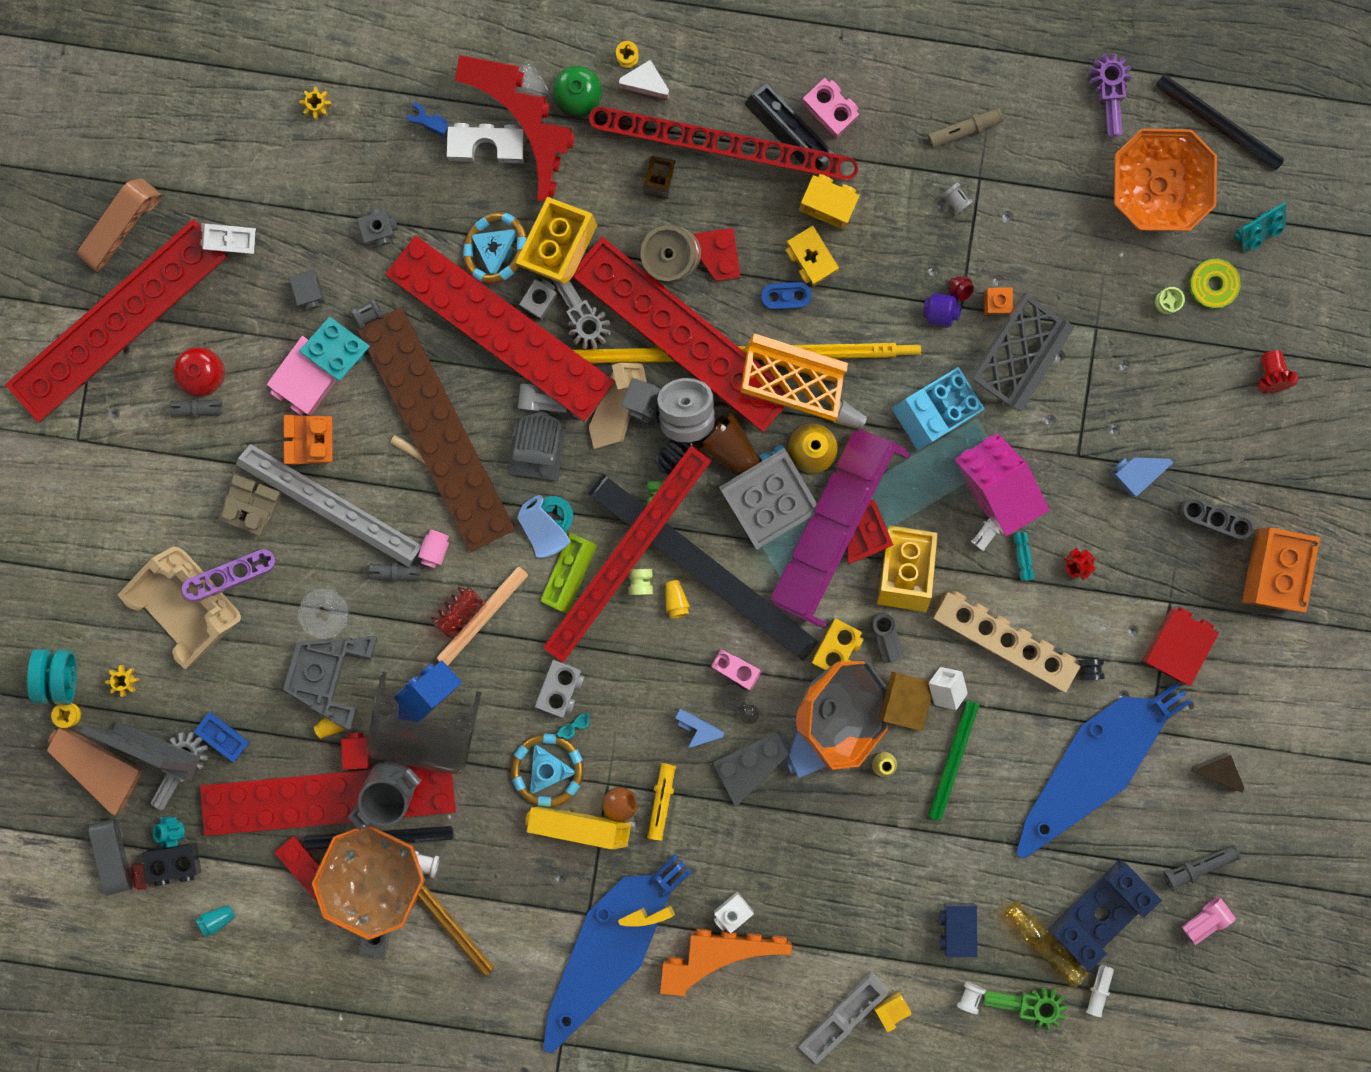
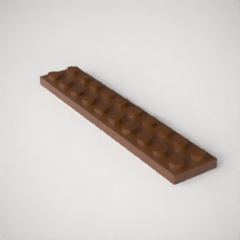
M400 307L384 315V318H378L366 324L364 328L361 329L360 327L357 330L362 340L370 346L368 352L470 552H473L516 529L403 307Z

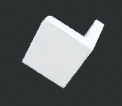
M940 667L929 682L933 702L936 706L957 710L967 696V689L961 671Z

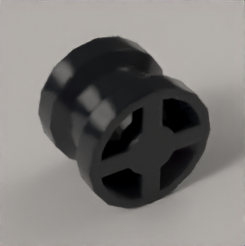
M1104 659L1078 660L1082 671L1079 675V680L1105 679V674L1102 672Z

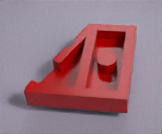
M733 228L694 233L700 244V260L708 269L715 282L741 278Z
M874 499L870 500L848 544V564L894 545Z

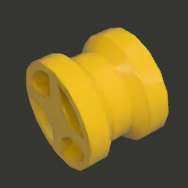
M74 703L70 705L58 704L53 708L51 718L56 726L68 728L75 726L80 721L81 711Z

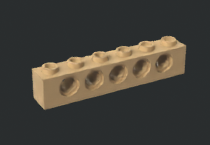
M953 590L952 594L945 592L931 619L1061 692H1067L1081 667L1075 663L1076 658L1065 652L1062 655L1054 652L1055 646L1042 639L1040 643L1031 639L1032 633L1019 627L1018 631L1009 626L1011 622L999 615L996 618L988 615L989 609L978 603H975L974 606L965 602L967 597L955 590ZM961 608H965L969 612L968 620L963 623L959 622L956 617L957 611ZM984 620L988 621L991 625V630L986 635H982L978 629L980 622ZM1004 633L1011 634L1013 642L1009 647H1004L1001 644L1000 639ZM1031 645L1034 648L1035 654L1031 659L1027 660L1022 652L1025 646ZM1052 657L1057 665L1053 671L1048 672L1045 669V661Z

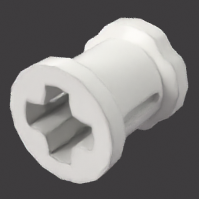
M415 851L422 873L430 875V878H435L440 857L424 856Z
M965 982V991L957 1007L964 1011L978 1014L979 1010L977 1007L982 994L986 993V989Z

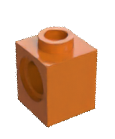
M1013 287L987 288L984 291V316L1010 315L1013 310Z

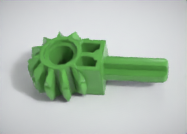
M1041 987V995H1038L1035 990L1032 993L1021 991L1020 996L986 991L983 997V1004L985 1006L1018 1011L1017 1014L1020 1018L1027 1019L1029 1023L1036 1021V1029H1040L1044 1023L1046 1031H1050V1023H1053L1058 1028L1060 1025L1056 1019H1066V1016L1060 1013V1011L1068 1009L1066 1004H1060L1064 997L1062 995L1056 996L1057 991L1054 988L1049 991L1048 995L1046 988ZM1044 1003H1050L1052 1006L1050 1013L1046 1015L1040 1014V1006Z

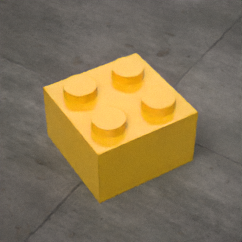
M819 174L818 177L813 175L799 211L845 230L860 195L855 193L856 189L848 185L842 184V187L833 184V180L825 175Z

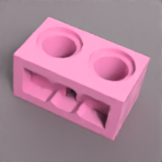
M824 78L802 99V104L837 139L858 119L859 113L857 111L859 109L851 99L845 100L840 94L841 89L834 81L828 82ZM822 92L827 93L830 96V101L821 103L818 101L817 95ZM836 111H844L847 114V119L842 122L835 119L834 113Z

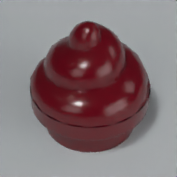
M966 276L950 278V294L955 296L957 300H967L974 291L971 279Z

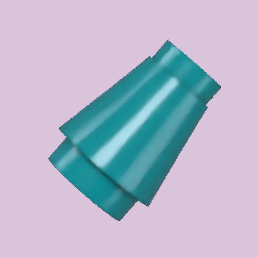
M228 904L225 907L223 906L200 914L201 917L196 919V922L203 935L207 937L210 934L211 936L216 934L236 916Z

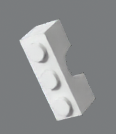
M455 123L454 127H448L447 158L449 161L474 162L476 148L480 144L488 142L497 147L499 163H524L525 133L523 129H519L518 125L509 124L504 125V128H494L492 124H479V128L469 127V124Z

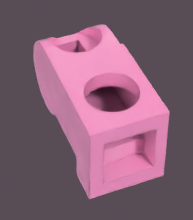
M720 649L711 665L714 669L751 691L762 673V670Z

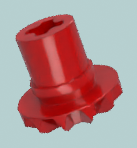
M1275 350L1261 355L1260 360L1264 374L1263 378L1257 382L1259 390L1263 393L1270 392L1273 394L1289 390L1290 387L1297 384L1299 380L1298 374L1286 368L1282 351Z

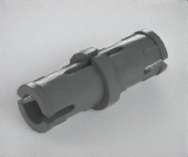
M193 398L191 401L172 400L169 404L172 407L169 409L171 417L193 415L194 418H198L200 415H222L223 409H220V407H223L221 399L199 400V398Z
M393 562V565L370 563L369 579H392V582H397L398 580L420 581L421 565H410L408 567L406 565H398V562Z

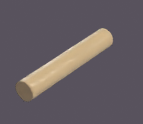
M396 435L393 436L390 444L425 463L417 447Z

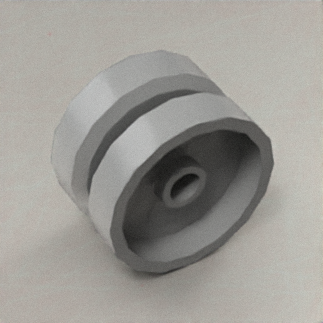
M682 378L664 385L659 391L657 398L659 422L662 432L668 438L677 442H693L706 437L713 430L715 424L713 394L711 388L704 382L697 379Z

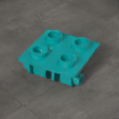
M1286 202L1274 209L1268 210L1260 215V217H1256L1254 221H1250L1249 224H1245L1236 230L1233 237L1237 243L1242 241L1243 254L1248 250L1257 249L1266 239L1271 236L1276 237L1283 232L1284 228H1286Z
M329 317L299 352L340 382L355 363L359 364L364 357L363 354L370 346Z

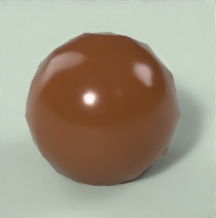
M613 788L603 798V811L613 821H627L637 811L636 797L627 788Z

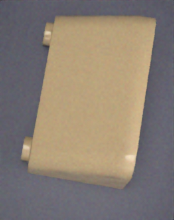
M171 547L151 558L120 591L118 596L129 609L138 611L146 608L176 641L177 645L172 650L174 660L184 669H187L225 636L241 620V615L222 592L196 603L185 601L181 595L183 583L187 579L204 572L184 550L179 547ZM209 578L210 584L217 587ZM204 579L201 580L203 583L200 587L194 588L192 585H189L187 593L197 596V591L205 587Z

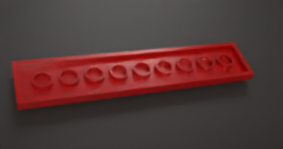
M192 219L5 384L37 422L41 423L228 258L223 251L202 249L203 246L200 245V240H202L201 226L195 219Z
M416 235L385 274L386 277L583 422L588 420L615 384V381Z
M601 237L580 261L572 277L575 281L695 379L708 385L716 396L760 432L764 433L786 407L740 392L746 353L604 237ZM754 359L752 360L758 369L762 368ZM767 370L761 373L768 383L776 380ZM756 376L749 379L748 386L758 389L763 387ZM780 384L771 387L777 395L783 396L786 394Z
M452 762L409 766L421 782L416 786L407 812L403 817L455 813L456 804ZM372 769L201 785L204 836L349 823L351 821L348 816L357 805L361 788Z

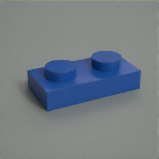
M208 712L194 731L195 734L233 763L236 762L250 743V741L212 712Z

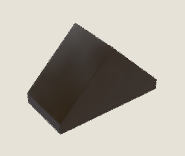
M651 156L643 186L644 194L668 199L676 160Z
M1222 754L1197 764L1191 769L1192 772L1241 793L1244 791L1243 783L1230 754Z

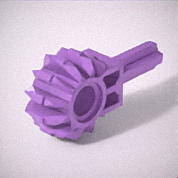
M1115 53L1111 55L1110 60L1106 54L1102 55L1101 61L1095 60L1093 62L1095 68L1089 70V74L1095 76L1089 81L1090 84L1097 83L1099 85L1096 87L1095 92L1098 93L1099 103H1105L1108 137L1112 138L1122 136L1120 101L1126 98L1125 90L1128 88L1126 82L1132 80V76L1125 74L1131 70V66L1123 67L1122 64H1124L1126 59L1123 57L1118 62L1117 54ZM1105 70H1112L1116 75V79L1114 81L1108 80L1105 76Z

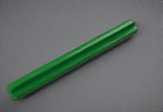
M970 700L965 702L928 817L933 820H942L979 709V704Z

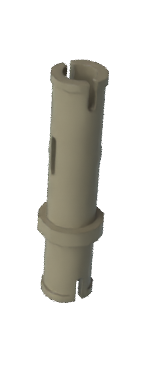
M1000 108L981 115L976 113L970 119L928 134L930 144L934 148L975 132L980 134L983 132V129L1004 122Z

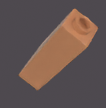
M69 728L54 730L48 739L50 745L47 751L111 814L115 816L121 814L144 768Z

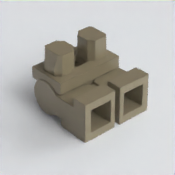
M234 474L229 494L226 497L218 520L262 536L268 530L284 493L243 475Z

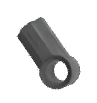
M884 612L875 614L871 619V628L874 631L883 663L904 658L894 618ZM886 617L889 620V627L884 631L878 630L877 621L880 618Z

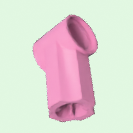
M1218 897L1207 903L1201 913L1181 927L1192 943L1197 945L1216 930L1220 931L1228 927L1236 918L1222 898Z

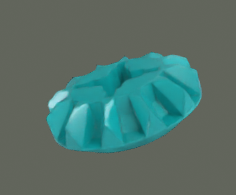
M557 496L544 498L541 508L548 513L558 506L557 514L564 518V520H555V522L564 532H567L573 523V510L570 504L565 499Z

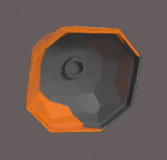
M855 660L834 663L807 686L796 715L797 731L829 769L860 767L889 728L888 722L878 720L887 687L869 661Z

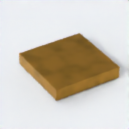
M892 671L878 720L923 731L932 698L929 687L930 681Z

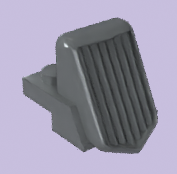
M544 411L524 415L520 421L516 420L512 438L509 474L558 481L566 427H562L558 419Z

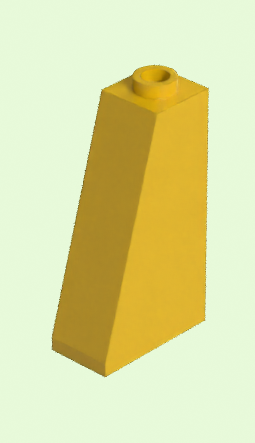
M540 806L531 807L526 816L528 833L607 849L628 847L632 823L629 821L618 822L606 817Z

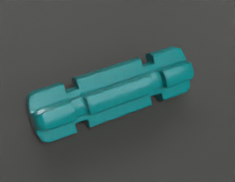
M1027 533L1013 534L1014 544L1017 545L1015 551L1018 567L1021 568V571H1019L1021 581L1033 580L1035 576L1033 569H1031L1032 559L1029 545L1027 546Z

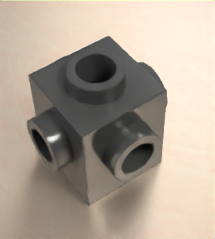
M381 208L373 209L367 212V216L357 218L363 241L367 246L376 244L377 247L385 246L391 243V239L396 238L394 231L398 230L397 222L394 215L390 216L387 210L382 211Z

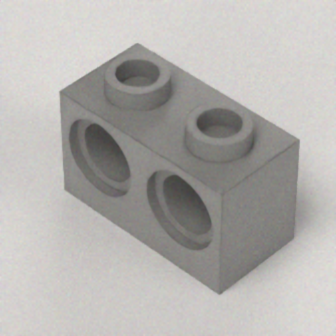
M553 659L535 707L564 718L566 713L571 714L576 701L571 699L575 689L580 690L584 680V676L581 675L582 670ZM567 670L572 674L573 679L570 684L565 685L559 681V673L561 671ZM559 694L564 700L562 707L554 708L551 706V695Z

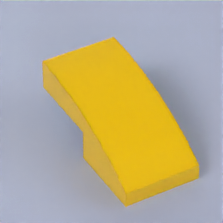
M670 905L648 916L643 907L621 918L618 922L622 926H645L669 919L675 913Z

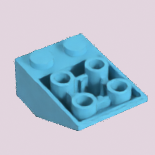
M959 367L891 408L917 451L985 410Z

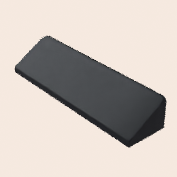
M767 83L753 92L745 102V106L781 143L835 154ZM796 152L793 154L801 164L804 163L805 156L803 153ZM825 157L818 158L815 163L816 168L819 170L829 160Z

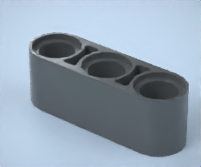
M1185 500L1179 506V516L1184 521L1230 539H1246L1253 532V524L1248 518L1202 500ZM1189 504H1194L1197 507L1198 511L1195 517H1191L1187 513ZM1214 512L1221 517V522L1218 526H1214L1210 520ZM1238 521L1244 525V532L1241 535L1236 534L1234 531V525Z
M111 819L89 825L90 840L104 894L108 896L132 890V877L117 820Z

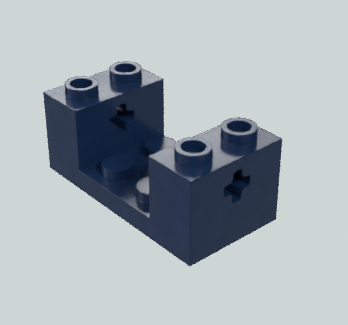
M1119 859L1048 930L1090 971L1107 955L1103 948L1138 914L1145 918L1162 900L1125 862ZM1100 906H1105L1108 909V916L1103 920H1099L1095 916V911Z

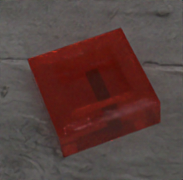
M133 863L131 871L134 888L137 890L147 889L143 863Z

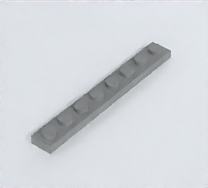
M252 444L238 458L237 466L409 567L419 554L422 546Z

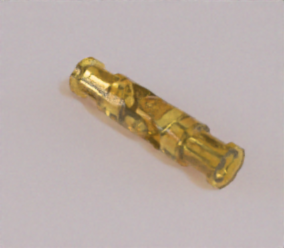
M1018 899L1005 909L1002 915L1008 917L1018 927L1017 931L1057 973H1061L1070 982L1069 986L1071 988H1076L1086 979L1088 973L1085 970H1081L1073 961V956L1034 915H1030L1021 906V902Z

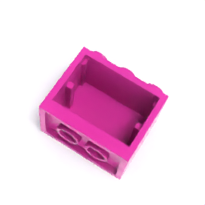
M998 433L987 437L982 443L964 451L959 457L954 459L977 505L1005 536L1010 535L1050 511L1028 464Z

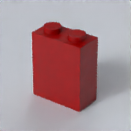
M1179 607L1178 610L1169 609L1141 662L1186 686H1191L1219 633L1213 630L1214 625L1203 619L1198 622L1191 618V612Z

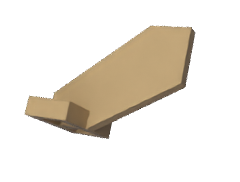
M617 363L612 365L613 373L610 378L615 381V384L598 405L589 425L594 449L623 442L630 415H628L629 410L621 405L632 377L647 382L643 364Z

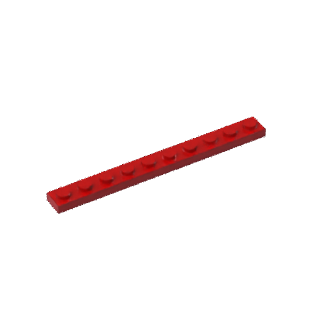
M692 445L689 447L543 647L546 651L561 662L567 659L712 461L710 458Z

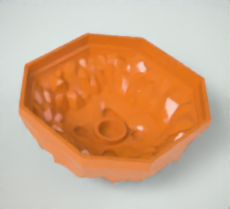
M1140 129L1114 154V206L1138 231L1189 232L1216 207L1217 155L1193 130Z

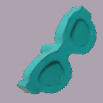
M589 713L579 715L574 723L560 728L557 735L570 739L575 735L576 727L580 729L587 728L590 724Z

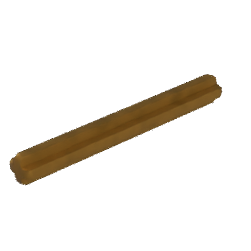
M423 884L417 898L483 976L489 975L494 970V965L428 887Z

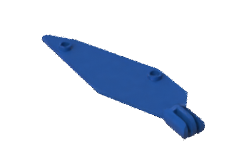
M1178 682L1153 699L1121 697L1081 725L1026 818L1017 849L1019 857H1028L1127 787L1165 722L1192 703L1190 698H1188L1171 711H1168L1167 708L1186 695L1184 690L1162 703L1161 699L1180 686ZM1041 825H1048L1049 832L1042 834L1040 832Z
M676 854L653 875L623 877L588 912L548 1012L544 1050L546 1052H554L641 967L658 923L645 926H622L618 920L643 907L648 916L665 908L670 893L692 873L688 868L673 884L669 882L685 866L681 861L665 877L662 875L678 858ZM564 1017L571 1019L570 1025L564 1023Z

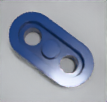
M802 282L769 284L763 289L761 300L763 305L771 310L797 309L808 305L812 293L809 286ZM801 292L803 294V299L796 300L794 298V293ZM771 293H776L778 295V300L772 302L769 299V295Z

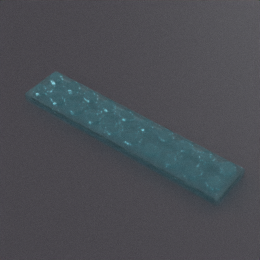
M978 418L883 474L871 500H875L887 530L966 483L954 459L989 437ZM814 515L762 546L780 578L787 564L791 563L793 559L792 554L809 520ZM847 546V548H846V550H845L843 556L847 554L848 546Z

